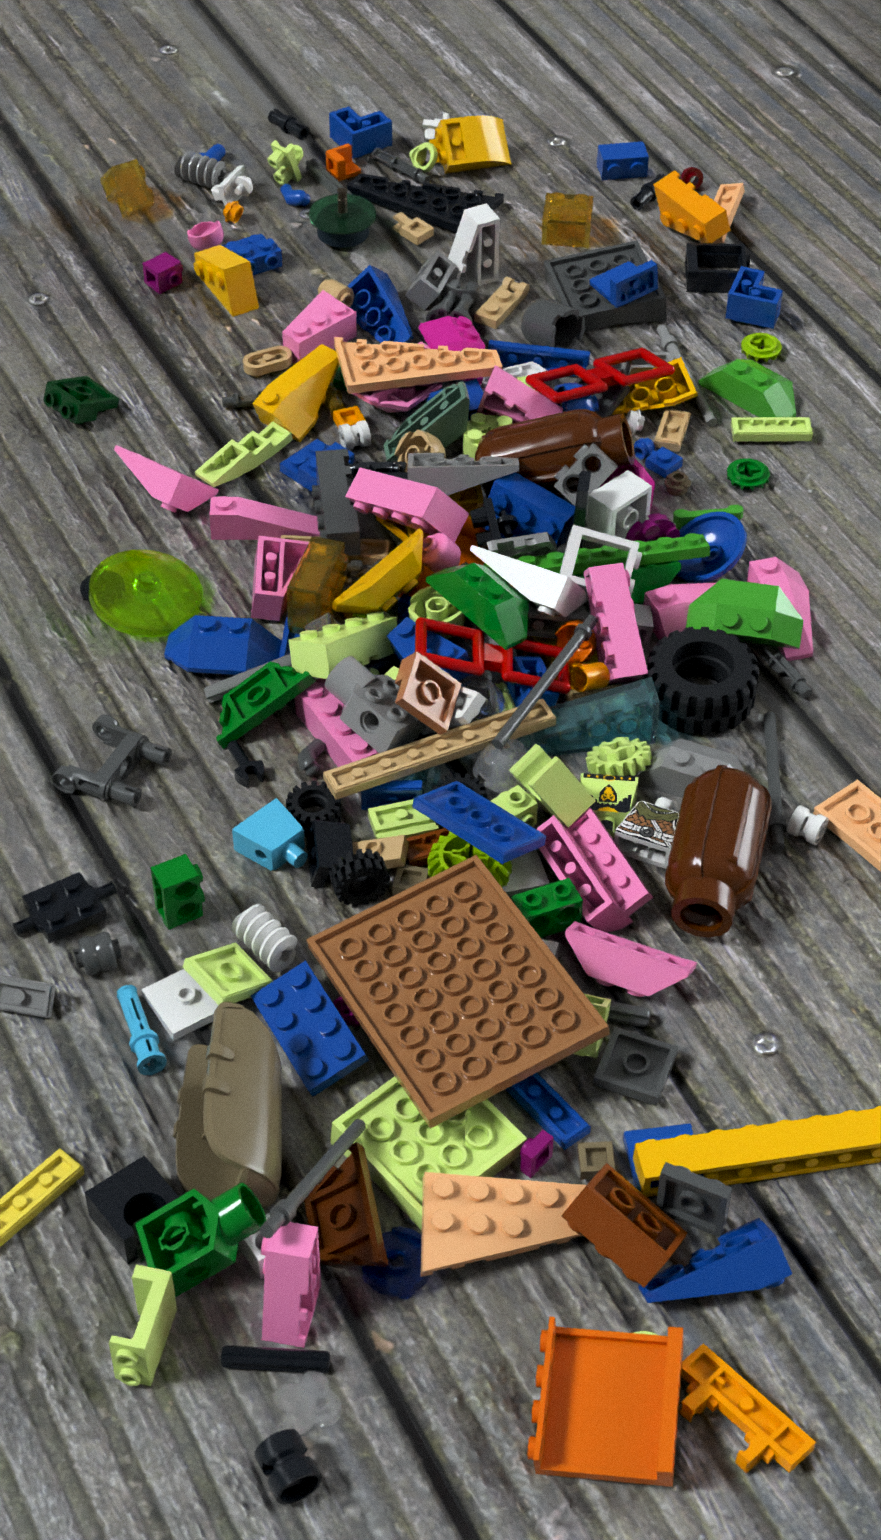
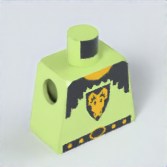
M581 773L580 783L596 800L590 808L595 812L614 839L616 828L636 804L638 777Z

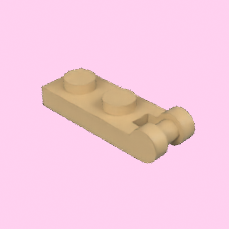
M506 276L502 285L475 312L474 322L497 329L526 298L530 285L524 282L517 283L513 278Z

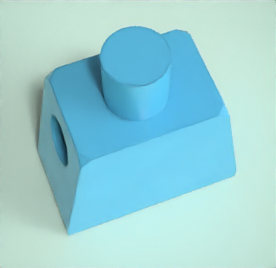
M277 798L232 829L234 850L270 871L278 869L286 862H289L295 868H300L308 858V854L303 850L305 847L303 827Z

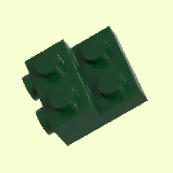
M88 376L47 381L43 398L47 407H53L55 411L61 413L64 419H69L74 424L95 421L98 412L118 408L119 404L118 397Z

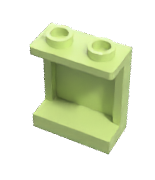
M136 1264L132 1275L137 1312L141 1317L132 1339L111 1336L109 1348L116 1379L130 1386H138L139 1384L151 1386L177 1311L172 1272Z

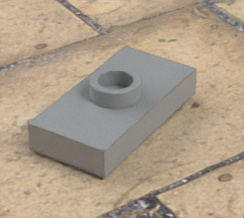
M0 975V1010L49 1018L52 1016L56 984Z

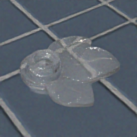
M307 1371L302 1378L301 1384H284L272 1396L277 1407L286 1413L279 1423L276 1432L295 1429L303 1437L309 1434L316 1426L329 1427L333 1425L341 1414L342 1403L339 1396L331 1390L329 1379L323 1373L317 1371Z

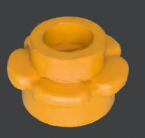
M238 201L228 202L224 207L223 215L227 223L232 222L236 224L240 220L244 207L239 205Z

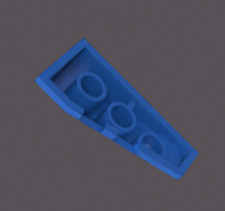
M369 265L347 286L354 292V301L350 308L356 311V323L380 343L383 341L409 343L414 337L395 286L387 273Z
M757 1218L718 1237L720 1245L714 1249L705 1250L700 1248L692 1253L690 1263L686 1266L681 1264L673 1265L654 1276L645 1288L641 1285L638 1288L646 1302L653 1303L760 1290L764 1287L771 1289L781 1285L785 1278L793 1273L777 1236L760 1218Z

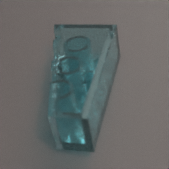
M652 677L549 707L556 716V725L534 732L535 743L548 756L593 751L592 747L599 746L604 741L611 742L616 737H629V741L639 738L640 742L647 741V744H655L660 701Z

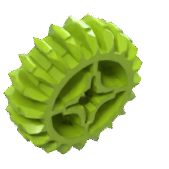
M449 831L447 837L440 835L438 843H433L431 852H429L427 858L428 875L430 878L477 855L500 886L505 887L512 873V860L501 864Z

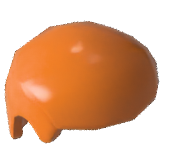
M580 620L565 622L555 632L557 636L555 646L564 648L574 635L576 626L583 622ZM592 630V636L589 640L583 641L573 654L569 663L583 664L591 659L597 647L594 630Z

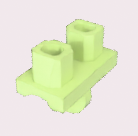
M274 140L270 144L273 153L267 160L269 165L277 170L273 174L275 181L282 185L287 184L291 179L299 182L302 179L298 167L299 161L304 155L302 148L293 144L282 147L278 141Z

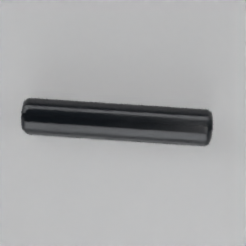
M231 1345L223 1346L221 1351V1365L224 1368L327 1373L330 1369L331 1358L328 1351Z

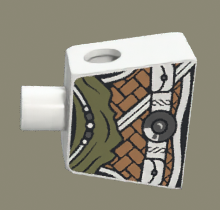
M660 797L655 805L645 801L637 802L615 830L614 841L625 856L667 869L679 816L678 812L673 811L674 805L671 800Z

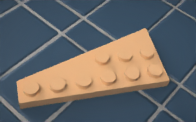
M334 337V346L348 394L490 377L495 365L502 369L497 350L465 347L462 351L448 350V346L438 345V349L424 348V344L383 341L380 345L367 344L366 339H357V342L353 343L343 342L342 337Z
M425 1172L422 1189L421 1277L432 1275L434 1271L450 1267L453 1270L464 1267L467 1263L484 1259L491 1261L537 1250L540 1246L555 1242L557 1245L570 1242L572 1238L584 1236L574 1232L561 1215L586 1185Z

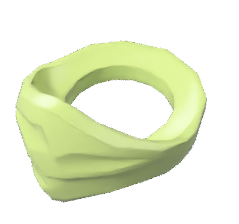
M422 143L409 152L413 166L422 169L423 173L433 169L437 162V148L432 143ZM429 149L431 154L430 160L423 166L427 157V150Z

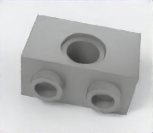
M436 250L421 267L405 296L425 311L441 293L456 264Z

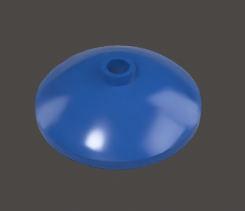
M710 512L700 515L684 525L679 530L680 537H684L689 533L703 534L710 546V556L679 560L681 569L676 576L688 583H706L729 572L737 564L746 547L747 534L741 521L730 513Z

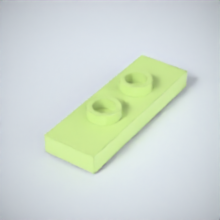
M810 417L731 418L733 442L812 441L813 433Z

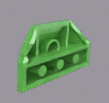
M736 359L713 369L699 380V385L757 417H796L792 381L753 360Z
M720 579L689 605L686 628L700 629L701 627H709V630L713 631L720 629L725 631L728 636L733 634L738 637L741 642L800 649L804 620L779 586Z

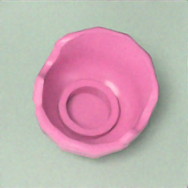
M217 220L216 222H201L193 226L191 230H187V235L191 246L202 251L220 245L223 241L224 231L221 223Z

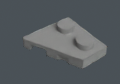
M548 532L487 542L489 551L513 559H519L524 555L541 556L547 555L549 552L558 551L556 542Z

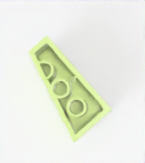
M383 611L367 613V618L364 619L360 617L346 619L343 625L322 626L323 630L318 632L317 630L300 632V637L289 639L292 667L297 673L303 674L307 671L312 677L327 679L334 667L348 656H353L364 666L369 664V660H379L391 655L394 652L387 635L397 626V619L393 616H384Z

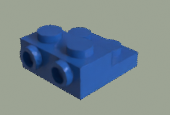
M262 233L251 235L241 240L230 241L222 245L249 260L253 275L282 267V250L272 238L266 239Z
M316 439L280 463V472L312 492V485H317L315 451L346 448L336 442L328 446L319 439ZM348 450L349 464H353L355 454Z

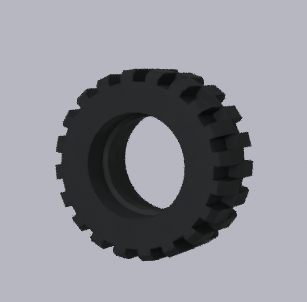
M688 627L682 632L678 630L671 632L668 638L665 636L656 643L647 659L648 674L645 677L644 688L647 705L653 714L656 713V717L662 723H669L668 726L674 730L682 729L686 734L693 735V732L701 733V736L710 735L711 732H716L717 734L726 732L728 727L733 729L741 724V721H744L750 715L751 709L754 707L759 677L757 659L745 643H740L738 637L733 634L728 636L725 631L720 629L713 631L709 630V627H701L700 629ZM706 677L718 683L699 685L691 683L684 678Z

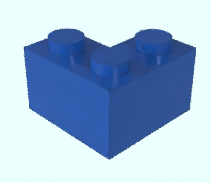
M345 107L329 113L330 138L339 146L349 143L352 146L353 159L371 153L376 148L383 149L392 146V121L381 111L360 117L350 107Z
M741 266L728 293L725 318L774 329L780 315L783 290L763 286L765 271Z

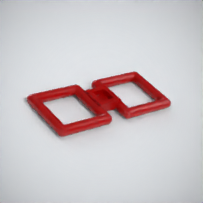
M638 348L597 358L593 361V366L595 367L593 369L586 370L578 364H573L528 375L525 382L550 401L558 404L605 392L609 386L617 385L618 383L626 387L670 376L675 373V368L647 349ZM643 359L656 368L626 376L612 367V365ZM576 375L588 385L556 392L543 382Z
M423 617L418 618L415 622V652L418 651L426 656L428 660L438 667L478 676L482 675L485 670L501 673L502 679L506 682L534 687L541 677L513 671V649L554 658L563 649V647L525 640L505 650L501 646L484 643V633L479 629ZM427 630L472 640L473 662L427 653ZM569 661L558 674V680H554L548 687V691L562 694L569 693L571 689Z

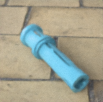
M125 985L119 988L116 996L120 1002L131 1034L129 1046L131 1051L136 1053L138 1059L137 1069L143 1075L157 1074L167 1064L165 1055L160 1052L158 1047L159 1037L156 1032L150 1030L137 988L133 985Z

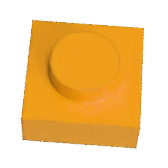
M358 406L333 411V420L338 428L339 425L349 424L352 426L358 421L365 420Z

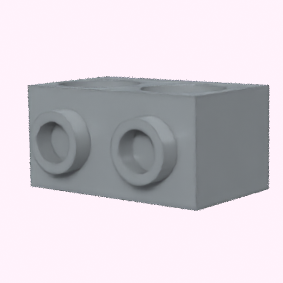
M594 443L589 447L584 444L573 456L577 459L570 468L565 465L555 475L558 481L554 487L573 505L576 504L577 491H572L567 487L566 482L569 478H579L581 471L591 472L590 494L593 490L598 489L617 468V464ZM591 456L599 458L601 467L596 471L589 470L585 464L587 458Z

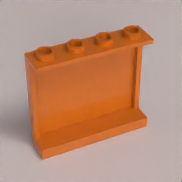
M549 1316L548 1330H541L540 1352L545 1353L544 1365L538 1364L536 1371V1387L541 1388L540 1400H533L532 1423L537 1424L536 1437L529 1436L527 1457L528 1460L534 1461L535 1473L673 1487L684 1347L683 1328L668 1326V1336L556 1327L555 1317Z

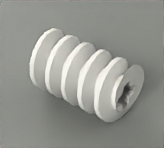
M262 904L253 905L234 919L230 930L249 949H252L253 953L260 957L261 961L268 965L271 971H283L295 959L297 938L289 934L290 932L286 927H281L280 921L273 919V915L267 912Z

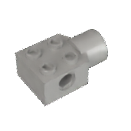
M348 656L340 661L325 681V688L344 704L340 720L378 753L416 740L425 726L424 723L395 703L400 686L395 684L394 679L388 675H374L353 656Z

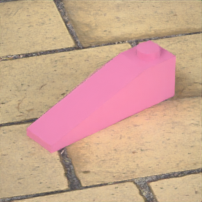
M716 583L670 584L645 592L644 605H651L654 625L653 632L659 640L665 636L668 638V635L676 630L682 632L686 628L689 605Z

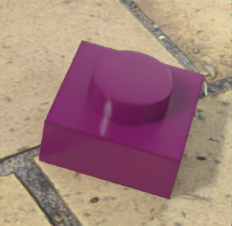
M542 1130L534 1139L529 1138L521 1147L520 1171L529 1178H532L552 1157L554 1140L552 1135Z

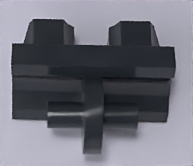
M491 498L483 499L484 507L470 511L474 529L489 526L488 531L475 533L478 547L489 550L487 546L488 541L501 539L500 533H504L505 538H510L513 536L512 531L518 526L517 518L513 515H508L506 510L500 511V517L496 519Z

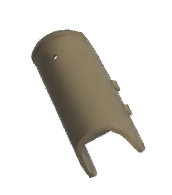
M223 1002L214 1011L210 1044L193 1045L187 1053L183 1086L178 1091L177 1103L180 1105L179 1116L173 1129V1137L176 1139L175 1160L177 1176L186 1193L196 1189L210 1199H214L239 1183H244L254 1192L262 1208L266 1209L276 1201L280 1190L279 1183L282 1164L281 1061L270 1032L252 1011L245 1008V1005Z

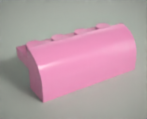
M590 807L569 828L553 815L536 829L546 836L545 846L540 847L539 850L559 880L570 878L583 900L582 915L595 929L613 932L628 926L633 922L630 915L653 898Z

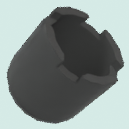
M540 298L531 302L523 313L521 330L524 338L533 345L571 349L577 340L581 341L583 338L585 319L580 316L579 310L552 299Z

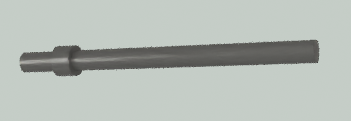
M767 712L764 714L768 791L772 799L768 831L772 837V849L774 851H782L785 848L786 818L782 815L776 716L773 712Z
M354 1120L287 1198L281 1199L270 1210V1217L260 1227L262 1236L271 1238L281 1226L288 1225L295 1217L297 1207L366 1129V1124L363 1120Z

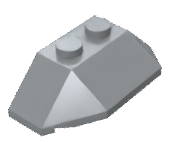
M679 738L651 752V765L645 766V771H639L635 776L631 777H638L639 785L683 798L685 788L692 783L693 779L710 769H715L718 765H727L728 768H736L744 771L737 755Z

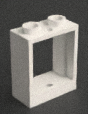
M573 525L559 574L568 576L586 591L585 579L572 575L581 539L629 552L624 569L629 572V591L631 596L635 585V580L631 579L633 568H639L642 553L638 552L640 543Z

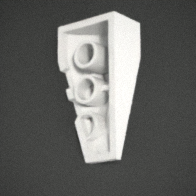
M474 545L470 548L471 552L539 607L537 610L539 613L547 617L553 618L555 614L567 617L588 600L587 592L568 576Z

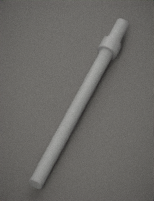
M659 325L657 332L662 339L661 345L665 352H670L674 360L682 357L675 337L670 335L665 325ZM682 357L698 394L693 399L707 425L714 427L717 424V419Z

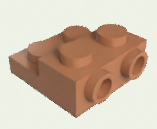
M417 651L401 661L395 684L400 686L395 703L441 735L449 729L461 683Z

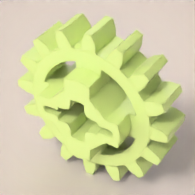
M616 737L611 742L604 741L599 746L592 747L593 751L587 752L586 757L587 769L590 774L635 776L639 771H645V766L651 765L652 760L650 745H647V741L640 742L639 738L629 741V737Z

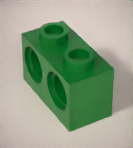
M184 854L150 867L155 907L168 930L203 917L202 903L205 902V895L200 886V882H203V875L197 864L192 865L188 856Z
M570 878L511 896L513 903L541 938L564 931L575 921L581 923L583 900Z

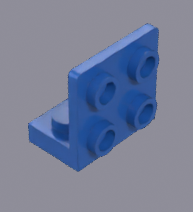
M653 260L637 267L628 261L591 278L590 285L618 308L658 289V267Z

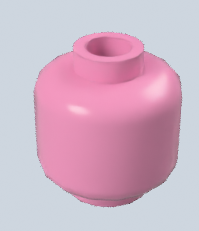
M435 533L423 539L422 563L433 573L459 565L460 548L444 533Z

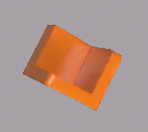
M349 143L326 151V170L339 182L361 174V169L352 161V146Z

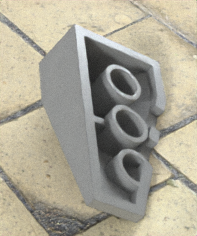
M408 453V480L438 487L447 496L519 471L518 458L484 456L480 458V461H474V458L464 454H460L453 459H445V453Z

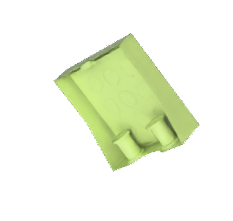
M394 1076L332 1122L330 1143L333 1145L354 1120H363L366 1124V1129L355 1142L361 1144L365 1149L370 1178L422 1231V1189L425 1172L493 1177L520 1156L521 1147L527 1138L488 1099L430 1129ZM348 1149L343 1155L348 1158L351 1152Z

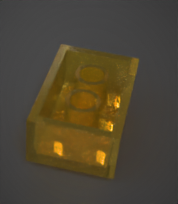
M311 537L287 587L288 629L290 632L297 634L306 630H317L318 632L323 630L322 626L331 624L334 610L332 608L333 601L341 594L344 583L348 582V576H344V571L348 565V554H345V542Z

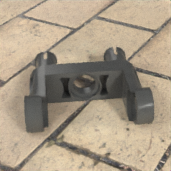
M100 715L92 725L93 732L104 741V744L116 748L96 774L73 765L60 766L52 775L51 780L56 788L67 794H72L75 790L105 801L115 799L136 807L141 799L142 790L124 784V780L142 759L160 764L163 767L167 766L172 756V750L150 742L147 736L121 727L118 721L109 715Z

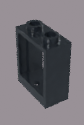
M686 243V292L729 293L740 267L749 268L750 254H746L745 244ZM698 267L737 268V271H736V270H698Z

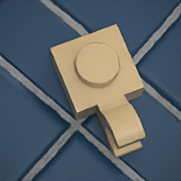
M402 212L393 216V219L398 221L393 226V230L417 246L434 236V227L418 217L411 220Z

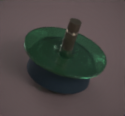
M338 188L337 194L323 197L311 206L309 218L311 223L317 228V236L323 243L333 247H352L361 244L368 238L369 227L376 219V209L369 200L361 196L347 194L346 188Z

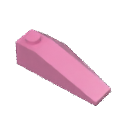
M116 445L114 448L115 452L153 498L162 501L161 507L176 513L178 508L189 512L211 499V497L216 496L219 491L210 485Z
M211 497L209 513L211 540H258V536L280 538L281 535L320 537L317 527V516L241 497Z
M777 557L750 561L747 582L779 586L804 620L800 649L778 647L781 654L787 661L813 657L809 590L801 575Z

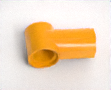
M569 663L571 689L584 692L604 688L608 685L610 674L604 663Z

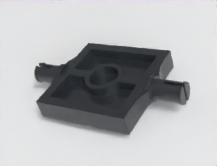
M78 872L23 895V903L29 912V917L12 923L13 929L17 936L35 928L45 936L49 943L107 919L106 909L100 900L117 894L115 885L110 881L98 888H93L87 883L82 874Z

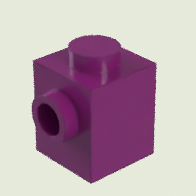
M164 252L143 263L144 282L158 294L183 283L182 264L169 253Z

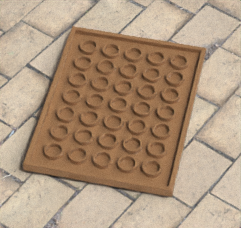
M477 855L306 939L308 948L430 1129L610 1034L608 1024Z

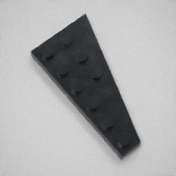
M359 174L347 184V189L358 198L366 199L415 218L418 217L423 221L456 233L464 209L487 203L495 211L504 202V194L495 193L494 197L483 195V191L480 190L466 193L461 192L459 187L430 183L416 186L411 185L409 180L395 183L389 182L387 177Z

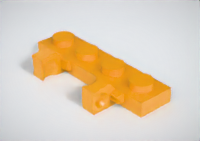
M704 1343L682 1361L681 1377L690 1385L686 1388V1392L689 1395L682 1400V1408L679 1413L691 1422L693 1415L696 1413L702 1414L706 1407L712 1412L718 1409L746 1434L744 1440L749 1445L745 1451H738L735 1464L745 1473L753 1469L761 1459L767 1464L774 1459L790 1473L814 1450L816 1441Z

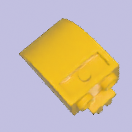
M466 116L440 120L437 128H435V139L429 141V143H432L437 148L436 163L443 165L445 174L511 164L503 119L498 117Z

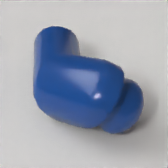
M215 144L206 153L199 154L202 156L206 155L209 159L215 158L218 162L225 156L226 151L223 145Z
M289 184L281 186L280 191L288 205L307 206L309 204L310 195L305 193V191L293 190Z

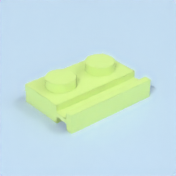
M414 799L368 808V818L376 839L405 835L406 838L439 830V827L435 821L412 807Z

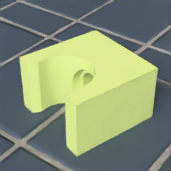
M537 744L509 769L510 773L525 790L535 797L540 807L549 815H554L568 828L596 801L559 758L555 756L551 759Z

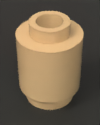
M327 279L319 285L318 294L324 290L348 307L353 304L354 292L344 284L334 279Z

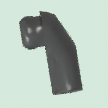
M316 738L298 755L299 768L301 771L304 770L309 777L320 770V765L315 760L326 749L325 744L320 739Z

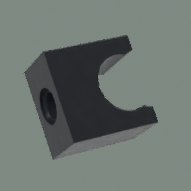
M142 1156L85 1192L89 1217L127 1264L138 1259L134 1230L131 1225L179 1197L145 1156Z

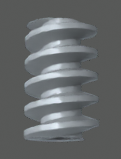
M188 150L176 161L174 172L176 177L180 179L183 178L186 181L212 189L223 181V177L226 175V165L223 161L217 162L215 158L209 159L206 155L194 154L193 151Z

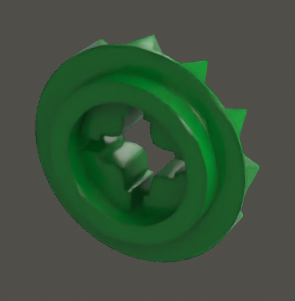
M738 459L727 468V480L731 481L732 486H740L741 490L749 488L753 491L755 487L763 488L764 484L769 481L770 472L768 467L755 459Z

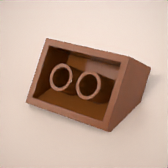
M608 1163L599 1170L561 1215L574 1232L584 1235L595 1245L599 1254L605 1258H610L622 1269L624 1275L629 1280L639 1283L643 1288L670 1259L688 1234Z

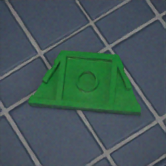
M270 661L223 696V710L219 719L223 729L222 734L216 737L217 742L225 749L228 743L239 739L252 728L259 726L263 720L275 711L282 709L290 700L316 681L307 671L303 674L297 673L293 667H282L280 664Z

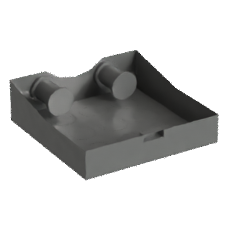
M638 240L544 261L545 278L555 301L579 310L580 316L585 319V331L615 324L667 321L666 296L659 282L657 290L618 308L590 285L591 278L628 261L632 262L636 267L648 262Z

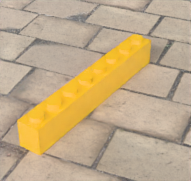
M881 1106L860 1111L847 1110L840 1114L826 1116L814 1115L806 1119L792 1121L780 1120L776 1123L758 1126L751 1124L731 1130L716 1129L709 1133L696 1135L682 1134L675 1138L662 1140L648 1139L642 1143H635L633 1162L641 1186V1193L646 1197L657 1196L658 1187L650 1188L651 1181L660 1179V1172L665 1162L675 1166L686 1167L693 1173L703 1174L708 1179H717L725 1185L881 1162Z

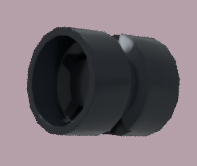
M286 1429L272 1434L263 1440L254 1452L263 1474L269 1477L268 1484L277 1502L286 1505L306 1498L319 1487L322 1481V1476L313 1459L309 1456H304L308 1449L300 1433L295 1429Z

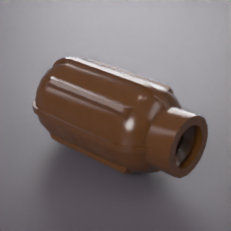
M576 409L504 425L488 431L478 444L475 461H480V458L484 456L518 458L519 471L516 473L559 496L563 494L554 487L558 481L555 475L565 465L570 468L577 459L573 456L584 444L589 447L594 443L617 464V468L633 465L635 452L630 427L623 413L602 418L594 411ZM591 456L585 461L586 467L589 470L596 471L601 467L600 459L595 456ZM569 478L566 482L567 487L572 491H577L579 478ZM496 479L480 484L487 498Z
M718 765L715 769L706 771L693 779L692 783L685 788L665 873L666 888L674 899L671 909L673 921L683 931L699 937H717L728 932L732 926L735 911L752 900L772 808V799L766 787L761 785L749 773L736 768H728L727 765Z

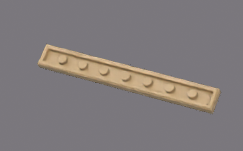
M543 698L538 700L508 741L556 725V716ZM518 707L450 729L441 735L435 734L323 772V779L335 800L493 747V739Z

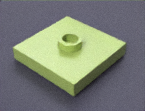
M236 942L185 958L183 963L185 971L218 1005L223 1002L236 1003L251 998V995L273 982Z

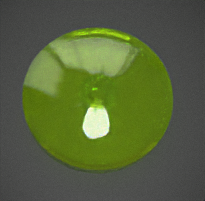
M138 549L116 553L98 564L90 578L89 601L94 612L110 627L133 636L151 638L168 636L190 618L198 615L202 604V586L195 572L181 560L158 551Z

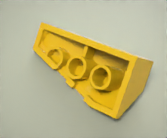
M321 344L269 383L252 403L260 421L266 425H269L272 421L291 432L294 440L301 442L316 424L321 403H324L327 397L326 391L329 383L333 382L340 365L336 351Z
M682 357L668 362L675 368L673 375L630 385L631 391L614 410L612 415L628 413L629 410L637 411L639 409L643 411L675 406L698 396Z

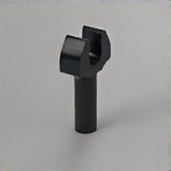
M234 740L228 743L227 748L239 765L234 770L237 783L249 788V774H255L260 782H264L265 767L261 760L250 761L238 741Z

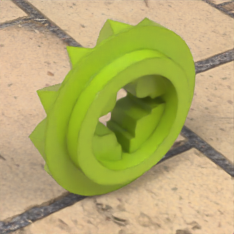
M750 334L741 342V353L746 354L747 359L754 358L756 362L763 360L767 363L769 359L776 360L777 355L781 354V342L769 334Z

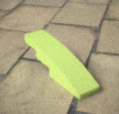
M272 421L259 434L252 430L238 443L230 440L195 471V475L212 487L232 481L274 456L293 440L292 434Z

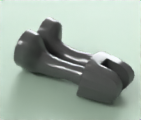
M455 278L450 280L442 289L441 295L443 300L428 312L426 322L450 316L452 306L456 308L452 311L451 317L458 318L463 316L472 321L468 311L479 302L480 291L478 283L469 281L466 290L460 289L461 280Z

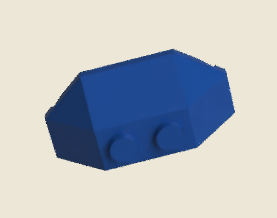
M195 615L168 635L164 656L165 659L174 662L187 672L237 675L279 658L282 641L251 618Z

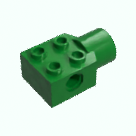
M239 1183L214 1199H210L196 1189H192L136 1222L135 1226L147 1266L172 1272L175 1297L235 1263L238 1243L260 1231V1227L266 1221V1216L254 1192L246 1184Z

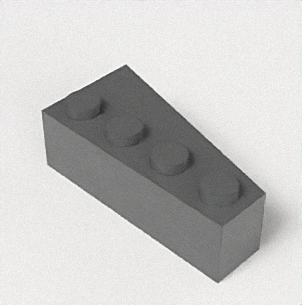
M348 449L315 451L317 485H312V496L315 515L317 516L321 547L326 546L327 557L361 555L357 510L353 508L354 503L345 497L352 484Z

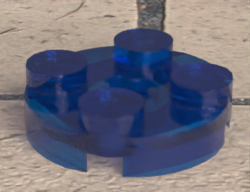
M392 1227V1231L382 1234L387 1261L389 1258L395 1260L398 1256L403 1257L404 1265L394 1267L388 1261V1265L385 1267L362 1266V1276L365 1283L381 1294L397 1296L400 1299H409L415 1294V1291L421 1289L427 1283L431 1276L421 1277L422 1235L410 1228Z

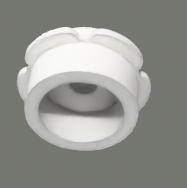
M639 409L637 411L629 410L626 419L630 431L634 435L637 431L642 430L645 416L641 415Z

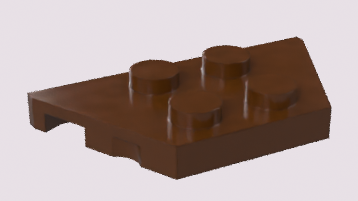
M355 1142L349 1147L350 1156L339 1168L333 1166L324 1176L321 1183L316 1185L304 1199L308 1225L318 1227L319 1254L322 1265L385 1267L388 1265L365 1149L361 1144Z

